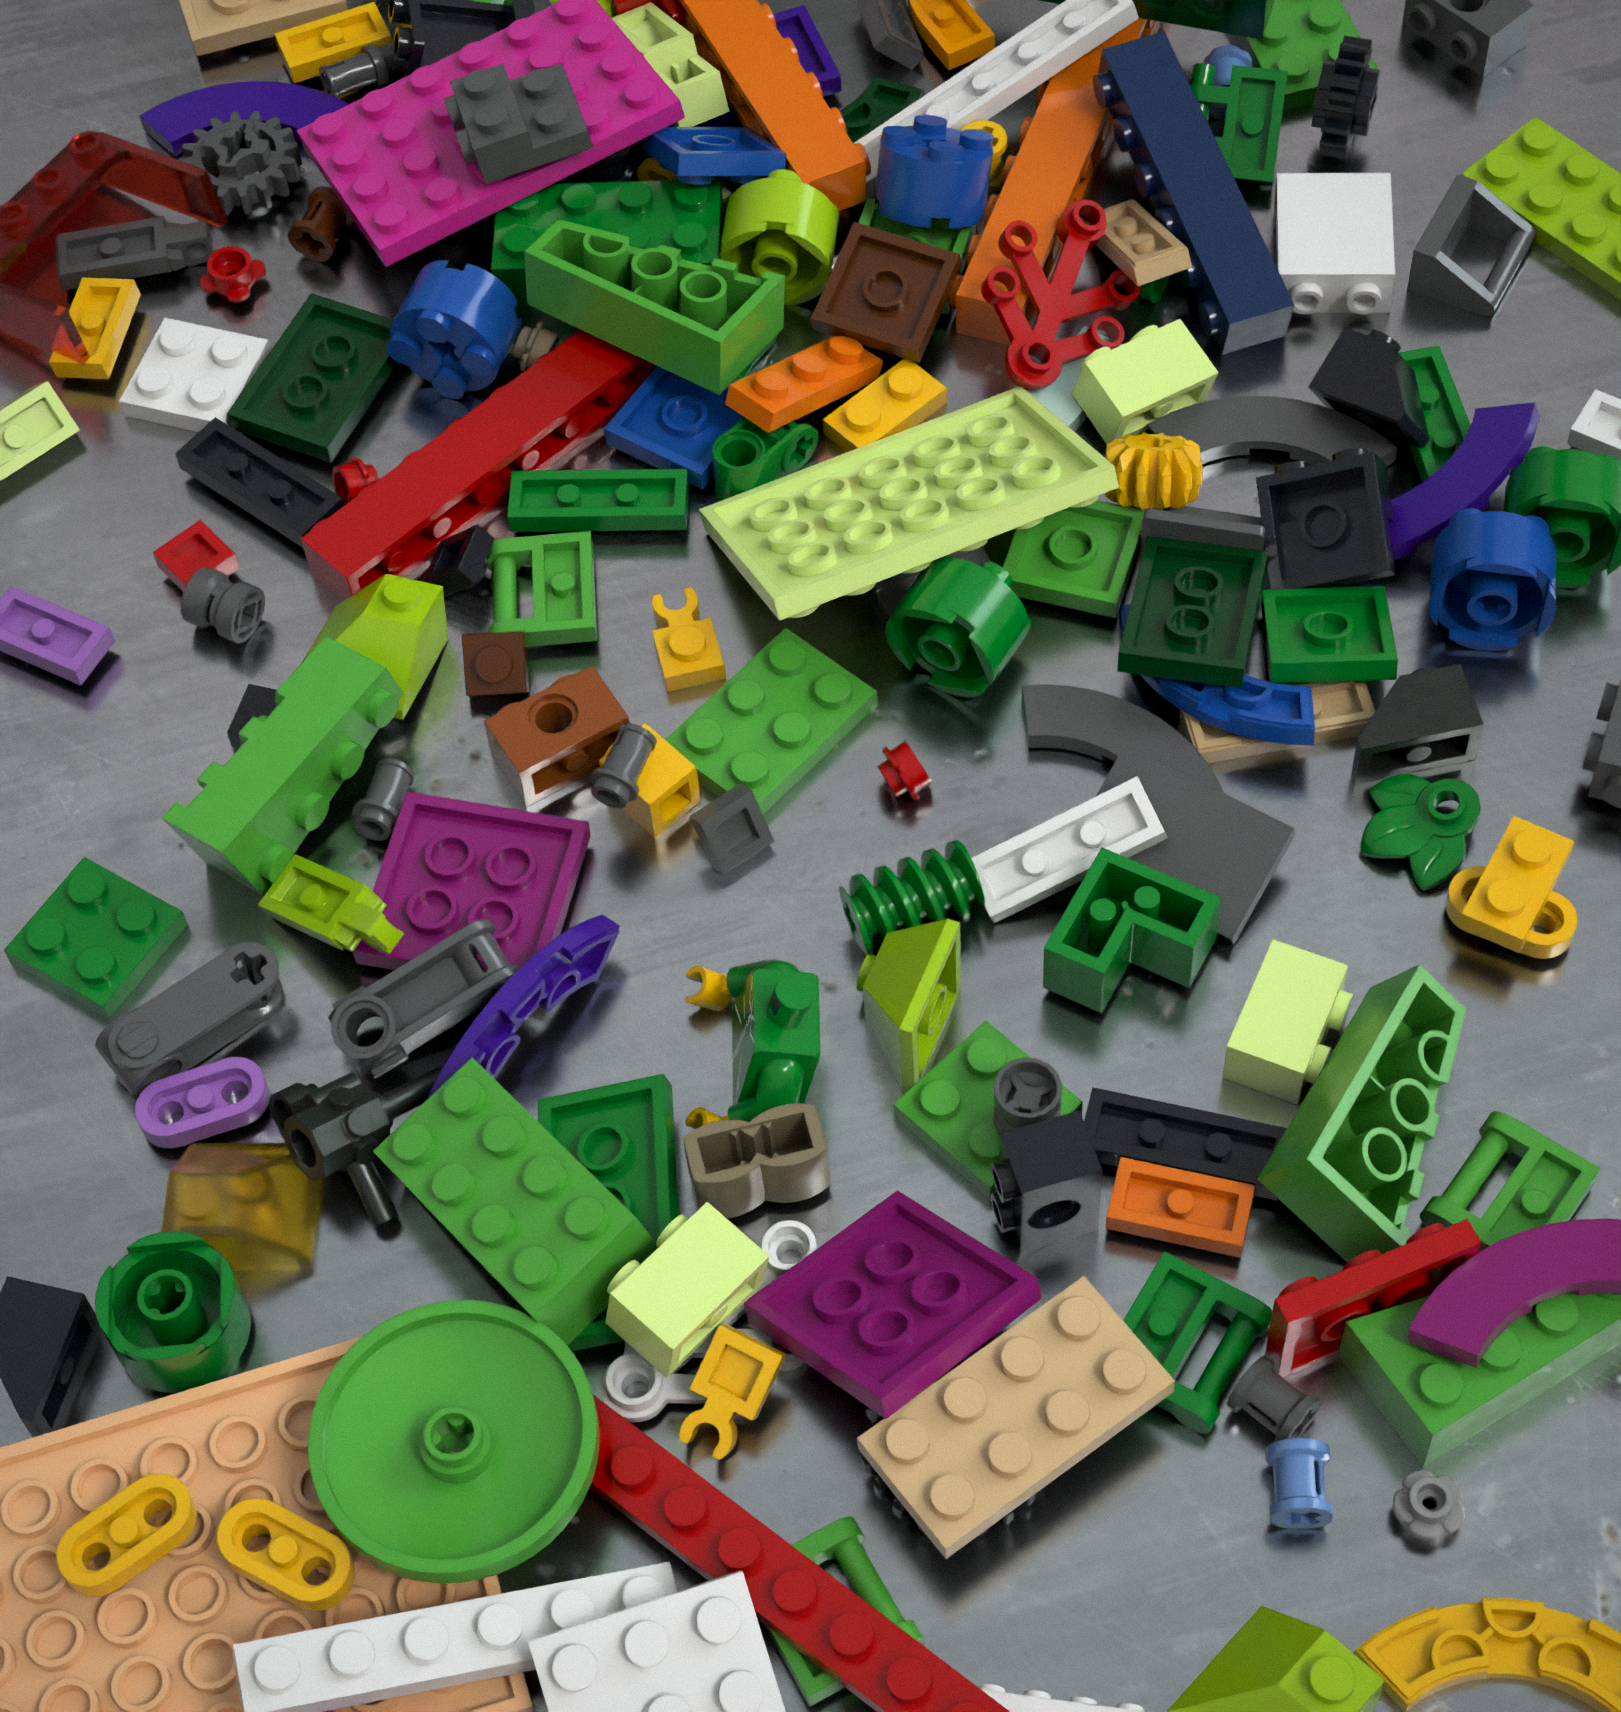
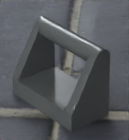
M1457 174L1413 250L1407 290L1481 316H1491L1536 236V230L1479 181ZM1466 229L1507 242L1483 286L1450 259Z

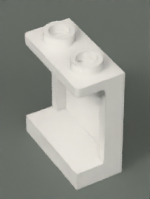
M1277 173L1274 202L1277 269L1294 303L1293 312L1298 314H1312L1315 312L1389 313L1392 306L1395 281L1391 173Z

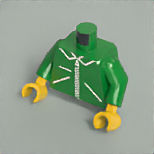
M776 959L762 960L732 967L727 975L702 966L690 968L686 973V978L700 982L702 986L695 996L685 998L687 1003L711 1011H722L730 1003L732 997L735 999L732 1004L733 1105L728 1108V1115L724 1117L703 1107H698L688 1114L685 1124L696 1129L705 1124L720 1120L750 1122L762 1112L777 1106L795 1103L805 1104L819 1063L821 1051L818 977L813 973L800 972L792 963Z

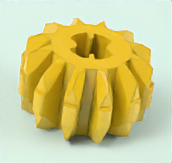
M1143 432L1141 435L1125 434L1119 439H1114L1107 443L1105 458L1115 466L1119 488L1105 493V497L1111 501L1118 502L1123 507L1134 506L1141 508V510L1148 508L1163 510L1168 507L1181 508L1198 499L1199 488L1203 481V461L1201 460L1200 446L1192 440H1186L1181 435L1167 436L1164 433L1147 434Z

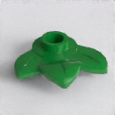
M1398 774L1385 778L1370 789L1371 797L1381 811L1376 813L1366 824L1360 845L1362 855L1382 859L1410 857L1413 876L1420 890H1427L1437 886L1458 870L1465 859L1464 837L1476 827L1481 816L1479 797L1469 784L1452 778L1441 779L1431 783L1414 774ZM1454 800L1459 803L1458 808L1450 814H1442L1436 810L1437 806L1445 801Z

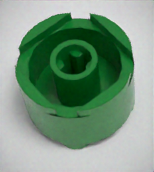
M1539 446L1528 451L1524 456V462L1512 472L1507 481L1504 512L1522 516H1538L1547 522L1549 534L1555 543L1557 551L1556 588L1581 587L1590 584V576L1600 573L1607 569V576L1614 572L1621 565V462L1612 455H1597L1592 452L1576 449L1555 450L1551 447Z
M943 556L933 560L930 566L922 570L893 610L892 616L887 621L885 634L892 651L909 670L912 669L915 663H918L932 674L927 681L928 684L952 695L977 697L983 694L987 687L996 681L1030 631L1032 624L1024 605L1011 589L1013 585L1011 575L1003 567L993 562H984L979 566L964 559Z
M183 1231L154 1233L142 1237L128 1246L127 1250L129 1253L113 1269L110 1265L107 1267L99 1280L95 1295V1312L99 1326L125 1371L140 1387L166 1393H179L232 1376L239 1366L240 1356L249 1338L251 1317L247 1300L229 1262L216 1249L208 1245L204 1239L193 1233Z

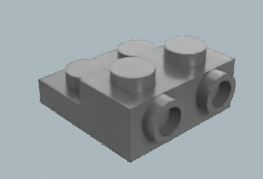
M562 63L548 68L533 70L525 76L510 81L504 64L488 69H478L467 76L450 81L454 95L444 98L454 130L458 131L455 133L466 165L478 162L485 184L593 148L588 129Z

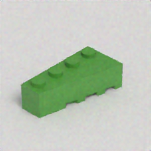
M559 219L524 251L527 305L718 395L722 394L729 384L740 375L784 328L785 275L765 271L761 279L737 273L738 264L715 258L711 266L681 259L680 249L660 244L658 248L640 249L629 246L628 236Z
M326 636L276 691L275 703L277 707L269 716L262 715L258 718L253 716L238 733L241 740L238 751L224 766L213 761L197 778L199 786L203 788L202 791L187 807L176 802L162 819L206 864L264 897L292 859L309 831L315 830L324 821L329 810V802L343 781L349 779L357 772L362 764L364 751L380 728L387 726L394 718L403 691L384 666Z
M1420 964L1370 987L1258 1177V1180L1347 1263L1354 1257L1370 1250H1379L1381 1254L1406 1245L1409 1239L1411 1228L1404 1225L1409 1204L1419 1199L1425 1174L1418 1169L1425 1141L1435 1136L1440 1117L1435 1112V1102L1439 1086L1448 1083L1466 1013V1008Z
M1568 1292L1536 1303L1532 1306L1530 1313L1515 1321L1494 1340L1477 1368L1408 1342V1329L1429 1296L1346 1321L1338 1357L1418 1463L1424 1468L1621 1345V1294L1607 1293L1578 1296L1573 1292Z

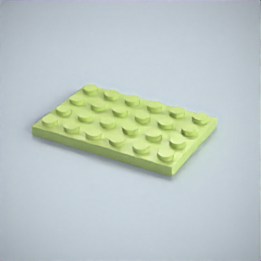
M1018 386L699 509L705 531L780 621L788 617L800 618L816 611L819 605L844 595L854 596L863 594L871 590L877 582L900 573L922 571L929 567L933 560L956 551L978 549L985 545L989 538L1012 529L1034 527L1041 523L1044 517L1063 509L1090 505L1098 500L1100 495L1119 488L1115 466L1022 386Z

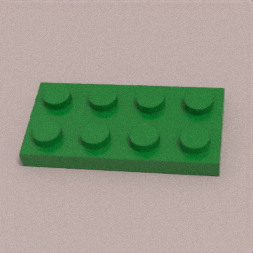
M659 1074L538 1099V1122L640 1221L652 1238L657 1241L668 1224L678 1216L672 1085L666 1076ZM608 1307L568 1345L571 1351L625 1341L605 1323Z

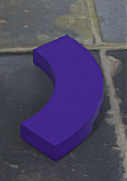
M251 81L221 84L198 89L165 101L139 115L143 129L171 154L177 156L183 152V144L196 143L193 131L196 128L207 132L212 129L210 119L214 117L221 120L222 123L230 121L231 113L234 111H238L241 120H248L254 111H259L263 123L275 116L279 118L281 128L290 127L293 131L294 139L300 141L296 130L314 122L324 114L333 113L349 104L330 94L300 85Z
M1535 402L1475 409L1469 431L1453 456L1420 485L1391 499L1394 521L1389 522L1394 560L1416 553L1414 546L1440 534L1450 524L1451 516L1457 511L1465 508H1474L1482 512L1490 505L1488 497L1502 484L1508 475H1511L1523 463L1525 454L1530 450L1540 418Z
M605 915L588 919L562 933L531 957L500 988L473 1021L445 1063L427 1099L472 1057L495 1079L506 1061L520 1044L521 1038L515 1032L536 1009L542 1007L549 1012L579 988L599 979L620 932V925Z

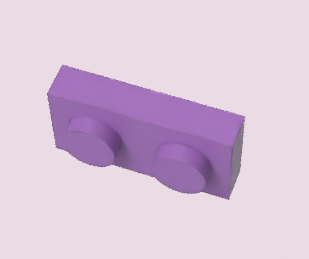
M10 586L0 599V651L76 684L82 685L115 642L110 627L16 587Z

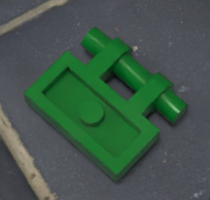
M1205 63L1194 64L1190 86L1207 122L1210 108L1226 109L1223 137H1214L1236 183L1273 186L1288 71L1232 65L1230 87L1213 86L1215 66Z

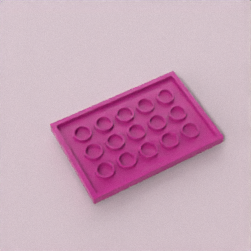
M559 0L556 4L527 18L514 21L503 30L480 41L465 45L456 53L431 65L418 68L409 76L382 89L369 92L362 99L333 113L324 114L314 122L296 131L305 151L385 267L684 119L685 116L678 97L597 0ZM562 63L588 129L593 148L485 184L478 162L466 165L455 133L458 131L454 130L444 101V98L454 95L450 81L467 76L475 70L488 69L500 64H504L510 81L525 76L533 70L548 68Z

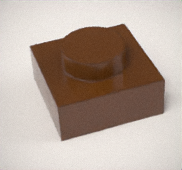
M525 630L462 635L466 696L529 692Z

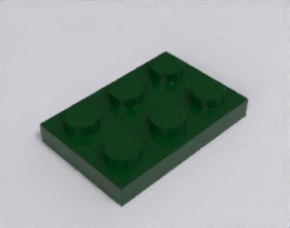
M311 293L228 411L227 417L230 426L236 431L332 463L399 363L387 351L393 319Z
M1147 536L1118 652L1117 671L1140 674L1147 677H1163L1200 682L1214 686L1222 685L1242 688L1266 574L1268 551Z

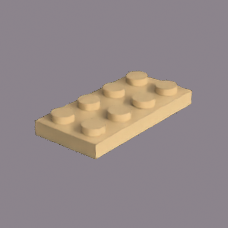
M1083 1276L927 1387L887 1419L881 1420L857 1437L858 1449L944 1558L947 1559L1174 1392L1175 1380L1088 1279Z

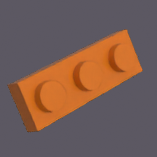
M833 336L729 384L725 405L770 433L871 384L879 378L883 360L864 349L862 344L853 338Z

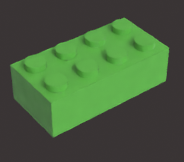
M473 1057L373 1150L377 1157L510 1296L538 1323L541 1322L558 1335L567 1346L608 1307L610 1294L607 1292V1288L615 1275L632 1260H637L642 1264L657 1249L656 1241L640 1221Z

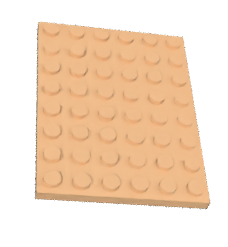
M362 1336L0 1447V1712H242L233 1660V1644L502 1594L498 1575L462 1583H431L404 1578L385 1571L358 1554L340 1536L329 1520L316 1493L309 1468V1427L314 1406L327 1377L342 1356ZM161 1473L179 1479L189 1491L197 1510L196 1523L189 1537L181 1545L110 1594L94 1597L75 1591L61 1574L56 1560L57 1547L64 1533L76 1522L144 1476ZM247 1499H267L337 1536L347 1547L355 1567V1579L350 1592L339 1604L322 1611H308L239 1575L227 1564L217 1543L218 1527L226 1512L237 1503ZM161 1510L155 1513L151 1518L150 1526L159 1527L166 1524L172 1516V1511ZM265 1534L255 1536L249 1542L247 1550L251 1552L263 1550L269 1544L270 1536ZM97 1554L91 1559L88 1569H102L109 1562L111 1554ZM327 1567L314 1569L309 1574L307 1583L318 1585L325 1582L330 1575L331 1569ZM522 1672L334 1709L332 1711L535 1712L525 1673Z

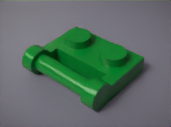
M1164 1251L1123 1321L1175 1380L1214 1311L1229 1318L1231 1324L1193 1390L1175 1381L1174 1392L1157 1404V1406L1172 1413L1186 1427L1205 1434L1211 1431L1220 1415L1216 1405L1254 1338L1262 1337L1267 1332L1271 1323L1272 1310L1259 1299Z

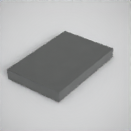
M1124 745L1096 796L1138 776L1168 837L1129 857V859L1220 896L1221 906L1217 937L1234 945L1295 837V829L1128 745Z

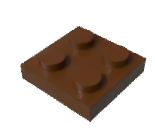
M853 222L811 317L813 329L833 336H847L859 341L864 346L920 363L962 266L960 254Z

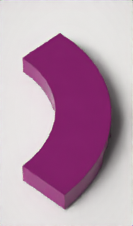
M1581 1219L1552 1223L1520 1232L1480 1251L1457 1267L1432 1292L1408 1329V1342L1477 1368L1494 1340L1507 1327L1530 1313L1532 1306L1536 1303L1568 1292H1573L1578 1296L1607 1293L1621 1294V1220Z

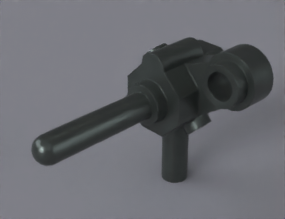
M445 1064L383 1095L370 1091L354 1073H348L320 1088L315 1084L305 1086L301 1083H295L271 1096V1114L278 1129L284 1135V1141L295 1165L312 1181L326 1177L337 1170L348 1171L373 1226H377L396 1217L398 1213L373 1162V1159L377 1156L373 1150L390 1135V1128L393 1125L394 1118L422 1105L426 1101Z

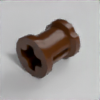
M317 187L309 195L307 201L309 208L302 220H297L287 236L290 244L296 251L310 260L324 262L328 261L336 250L335 240L342 228H347L354 220L332 188Z

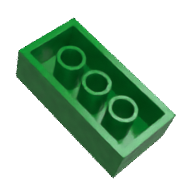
M712 179L710 184L704 185L687 184L678 180L552 184L495 212L491 272L514 294L518 302L514 310L516 315L547 314L527 305L524 251L558 219L628 236L629 246L640 249L658 248L659 244L680 249L681 259L711 266L715 258L720 259V243L725 219L721 179Z

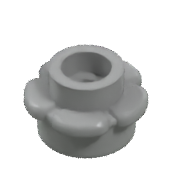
M1427 1470L1412 1472L1403 1479V1488L1396 1491L1393 1497V1510L1402 1527L1410 1535L1420 1540L1433 1541L1446 1536L1448 1533L1455 1532L1461 1526L1465 1516V1508L1460 1504L1463 1493L1453 1479L1443 1474L1438 1475V1477L1432 1476V1473ZM1428 1498L1434 1500L1436 1508L1432 1510L1426 1509L1423 1506V1501Z

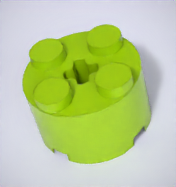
M786 169L774 170L768 175V178L748 182L739 187L729 197L720 243V259L738 264L737 273L761 279L765 271L785 275L784 304L796 305L812 300L823 292L832 270L839 209L818 189L801 182L799 175Z

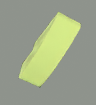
M652 2L612 18L681 101L685 118L674 123L675 127H694L730 112L720 71L698 55L692 33Z

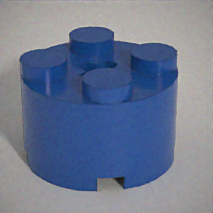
M934 115L915 116L913 126L884 127L880 140L875 186V204L879 202L878 211L887 218L917 227L930 228L932 217L950 218L949 229L964 228L980 223L984 219L993 156V135L987 131L977 129L960 131L947 128V120Z
M438 260L424 266L414 280L391 324L387 351L395 361L407 365L417 375L431 382L433 388L440 395L450 399H459L463 397L465 392L481 390L494 381L521 328L522 317L517 319L514 310L518 302L512 291L493 274L466 263L463 271L445 268L449 260Z
M1474 508L1459 510L1451 516L1450 524L1440 532L1432 547L1429 592L1430 617L1435 625L1439 621L1449 630V639L1471 649L1502 651L1518 647L1519 638L1529 635L1536 631L1537 638L1550 627L1556 612L1557 551L1555 543L1549 534L1547 522L1541 517L1533 515L1522 516L1503 511L1481 512Z

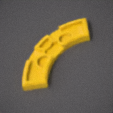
M1482 1598L1481 1602L1452 1605L1436 1609V1606L1404 1617L1382 1629L1354 1651V1654L1385 1680L1383 1691L1404 1712L1409 1711L1420 1701L1432 1694L1453 1685L1490 1678L1517 1679L1539 1683L1570 1694L1598 1712H1621V1632L1593 1618L1587 1621L1569 1613L1546 1608L1543 1602L1514 1598Z

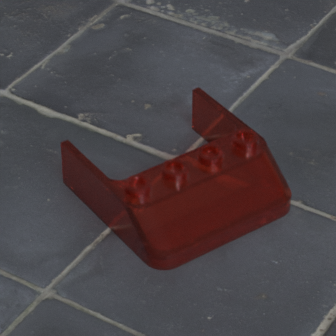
M85 131L74 136L69 144L50 158L0 206V331L47 351H55L83 366L90 358V355L67 308L1 282L102 183L200 221H206V223L222 228L228 222L206 170L112 135L94 131Z

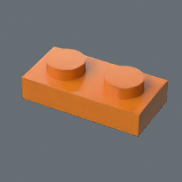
M1120 1157L1106 1216L1105 1229L1241 1258L1255 1185Z

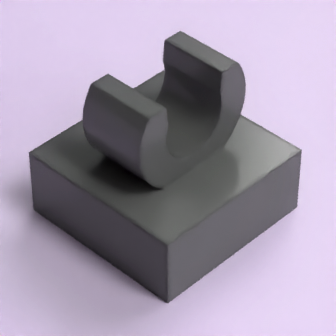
M738 784L689 816L712 868L723 875L775 842L753 791L742 784Z

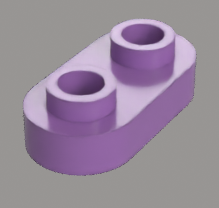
M228 1057L151 1083L140 1093L136 1101L135 1117L145 1138L149 1142L161 1148H177L254 1122L266 1110L270 1100V1090L261 1068L255 1062L243 1057ZM234 1094H247V1096L239 1102L233 1104L227 1103L229 1098ZM176 1113L183 1114L178 1122L164 1124V1121L170 1115Z

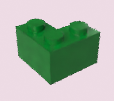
M1101 847L1044 947L1043 988L1100 1013L1103 1012L1130 963L1190 988L1217 938L1221 897Z

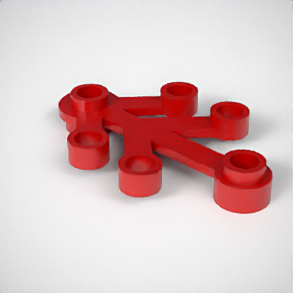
M1092 200L1072 202L1059 217L1056 224V232L1063 246L1050 282H1048L1033 252L1038 241L1035 229L1025 221L1016 220L1009 223L1000 235L998 246L1001 253L1011 260L1017 274L1008 267H995L981 285L983 298L994 307L1011 341L1005 353L1006 373L1016 386H1022L1025 390L1043 389L1050 386L1060 375L1063 364L1087 357L1102 347L1108 346L1111 350L1117 348L1124 339V329L1118 320L1110 316H1100L1095 319L1086 333L1054 341L1060 324L1109 308L1116 310L1127 309L1140 293L1141 287L1137 286L1122 270H1117L1109 276L1103 285L1071 295L1086 251L1091 250L1098 243L1107 228L1103 208ZM1080 217L1085 219L1090 225L1085 224ZM1011 235L1021 238L1025 246L1015 244L1011 239ZM1020 280L1037 313L1033 329H1031L1015 299L1021 287ZM993 281L1003 283L1008 293L999 291L994 286ZM1114 284L1121 285L1127 291L1128 296L1118 293ZM1097 330L1106 332L1110 336L1111 342L1101 339ZM1029 354L1035 356L1041 364L1033 362Z

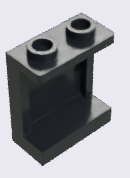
M389 0V22L397 23L393 41L394 60L402 61L404 77L409 76L420 67L431 65L460 51L469 43L480 41L509 27L518 19L527 18L535 14L533 0H504L502 5L466 0Z

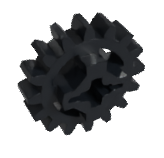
M1344 35L1336 61L1324 60L1320 80L1315 92L1311 125L1312 127L1321 128L1322 136L1319 144V156L1347 161L1352 149L1353 137L1355 135H1368L1377 100L1380 75L1379 69H1373L1369 66L1372 54V40Z

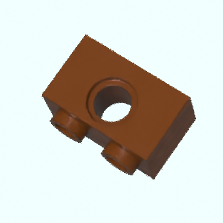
M593 665L574 675L563 676L545 690L521 702L510 703L501 708L495 715L483 720L491 755L526 807L592 774L594 769L600 767L599 760L604 757L608 748L614 743L620 725L624 724L626 726L627 723H630L629 716Z

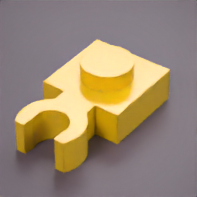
M692 587L684 588L686 604L678 610L666 608L661 594L654 595L652 599L655 622L660 628L652 630L653 641L667 692L726 679L725 665L712 619L709 617L699 620L698 597Z
M725 1323L720 1324L689 1388L706 1397L707 1400L703 1408L691 1413L682 1423L679 1434L680 1441L685 1443L691 1442L696 1436L699 1426L702 1423H710L719 1432V1443L715 1447L712 1457L718 1460L726 1457L733 1450L737 1441V1426L734 1422L736 1414L738 1413L751 1421L757 1419L787 1354Z

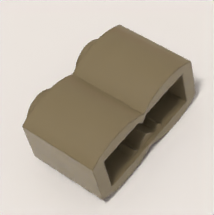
M795 1103L777 1106L762 1112L750 1122L742 1120L711 1122L696 1128L683 1138L689 1176L698 1210L708 1202L725 1218H733L754 1210L765 1200L776 1203L797 1202L811 1198L831 1185L828 1147L817 1108L814 1105Z

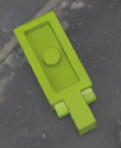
M296 854L258 903V906L271 918L342 951L345 948L353 952L362 940L372 948L390 955L404 935L382 913L387 904L365 884Z

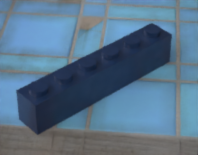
M1165 31L1102 49L1098 74L1093 76V89L1097 102L1102 108L1108 107L1114 120L1113 130L1117 145L1123 153L1129 152L1135 165L1134 177L1138 191L1142 197L1150 198L1156 211L1155 219L1188 248L1192 267L1177 273L1185 289H1192L1197 299L1198 317L1204 333L1207 336H1214L1222 355L1286 336L1294 303Z

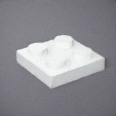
M164 318L119 400L124 416L194 432L201 431L215 417L230 426L227 413L270 353L271 348L268 339Z

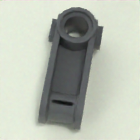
M481 919L467 925L370 986L362 985L332 1004L334 1010L328 1018L331 1023V1034L334 1043L343 1054L353 1060L361 1075L373 1074L374 1078H378L409 1059L407 1054L486 1006L500 988L520 969L519 965L510 964L493 936L496 926L491 919ZM478 952L488 967L487 972L477 957ZM382 1017L384 1032L381 1038L371 1046L360 1047L357 1041V1031L360 1025L368 1018Z
M242 942L229 948L140 1007L116 1018L100 1033L96 1040L95 1048L116 1074L120 1083L125 1086L134 1099H138L140 1093L151 1083L189 1070L271 1016L279 1008L283 998L282 984L279 979V965L274 952L267 946L257 942ZM239 960H241V968L237 967V962ZM265 995L266 999L262 1003L261 997Z

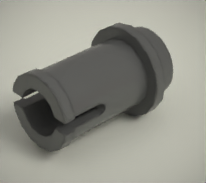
M627 723L626 726L624 724L620 725L617 737L602 768L594 769L590 777L593 784L591 794L594 798L609 807L618 809L626 807L628 801L636 800L640 791L636 783L651 751L654 750L657 744V740L651 732L631 723Z
M391 758L381 759L377 762L376 771L365 798L356 802L352 811L355 829L361 835L371 840H386L393 833L405 795L414 781V771L410 766L402 761Z

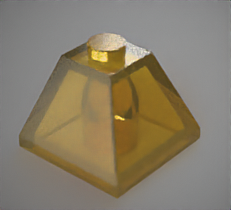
M191 1143L169 1172L161 1232L183 1231L195 1234L222 1254L229 1262L232 1270H312L322 1178L312 1181L295 1165L286 1143Z

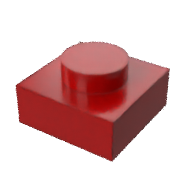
M201 520L153 551L158 568L183 592L194 573L202 567H211L223 572L227 576L240 568L236 554Z

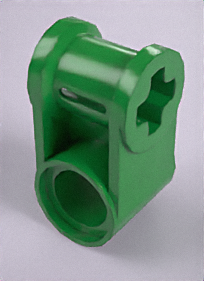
M744 417L727 432L719 435L713 443L712 459L716 497L722 501L796 472L808 462L818 444V430L808 423L799 425L792 421L768 433Z

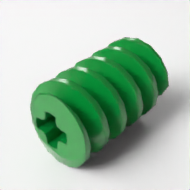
M959 840L947 842L944 858L934 848L923 851L921 855V868L911 857H905L898 861L897 876L886 865H882L874 870L873 885L863 874H856L850 878L849 894L842 886L839 889L850 930L858 946L866 956L869 953L874 955L873 935L880 933L884 939L887 933L897 931L899 926L904 925L906 928L922 925V918L927 916L931 922L946 919V910L950 908L965 923L970 921V901L976 900L981 907L985 905V897L977 870L965 845Z

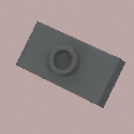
M857 0L863 16L861 23L870 36L873 48L912 70L924 58V52L905 0Z

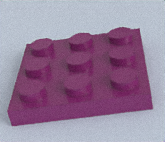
M407 791L373 888V892L387 904L382 911L386 916L385 918L393 926L401 930L404 935L390 955L372 948L361 940L353 951L356 964L396 970L467 925L488 918L496 926L493 936L511 965H519L521 968L539 950L561 934L591 836L588 821ZM478 952L477 957L487 972L488 967Z
M897 1190L744 1303L749 1324L884 1419H887L1036 1304L1042 1297L1037 1277Z

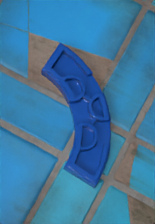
M1120 604L1119 623L1121 637L1123 636L1130 604ZM1141 675L1168 702L1190 716L1213 727L1261 741L1314 746L1315 722L1312 690L1309 686L1278 684L1245 675L1242 688L1222 685L1214 686L1200 682Z

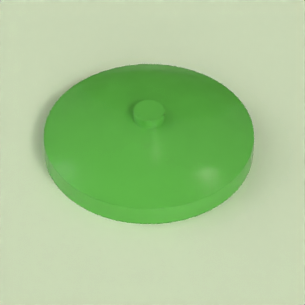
M448 1300L430 1303L407 1310L377 1325L350 1347L337 1362L327 1377L312 1412L308 1436L309 1468L318 1498L332 1525L358 1554L372 1564L398 1576L421 1582L462 1583L480 1580L514 1568L536 1555L549 1545L575 1516L590 1488L597 1466L600 1444L598 1412L590 1383L578 1359L565 1342L541 1322L538 1323L533 1317L519 1310L486 1301Z

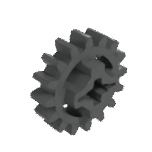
M234 111L231 113L230 121L222 123L221 120L214 117L210 119L211 130L207 132L196 128L193 131L196 143H185L182 146L185 158L180 160V166L190 196L192 198L200 197L202 205L206 209L219 203L224 215H228L234 206H241L245 215L251 214L252 204L258 202L268 209L272 207V195L277 194L287 197L290 194L287 182H299L300 180L298 166L302 165V159L292 129L290 127L282 129L279 118L275 116L263 123L259 111H254L248 120H241L238 111Z

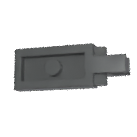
M164 216L57 234V237H55L57 278L62 291L78 288L82 277L132 279L172 272V270L177 271L184 268L185 265L191 267L207 262L211 254L214 253L213 240L206 221L181 225L180 223H166Z

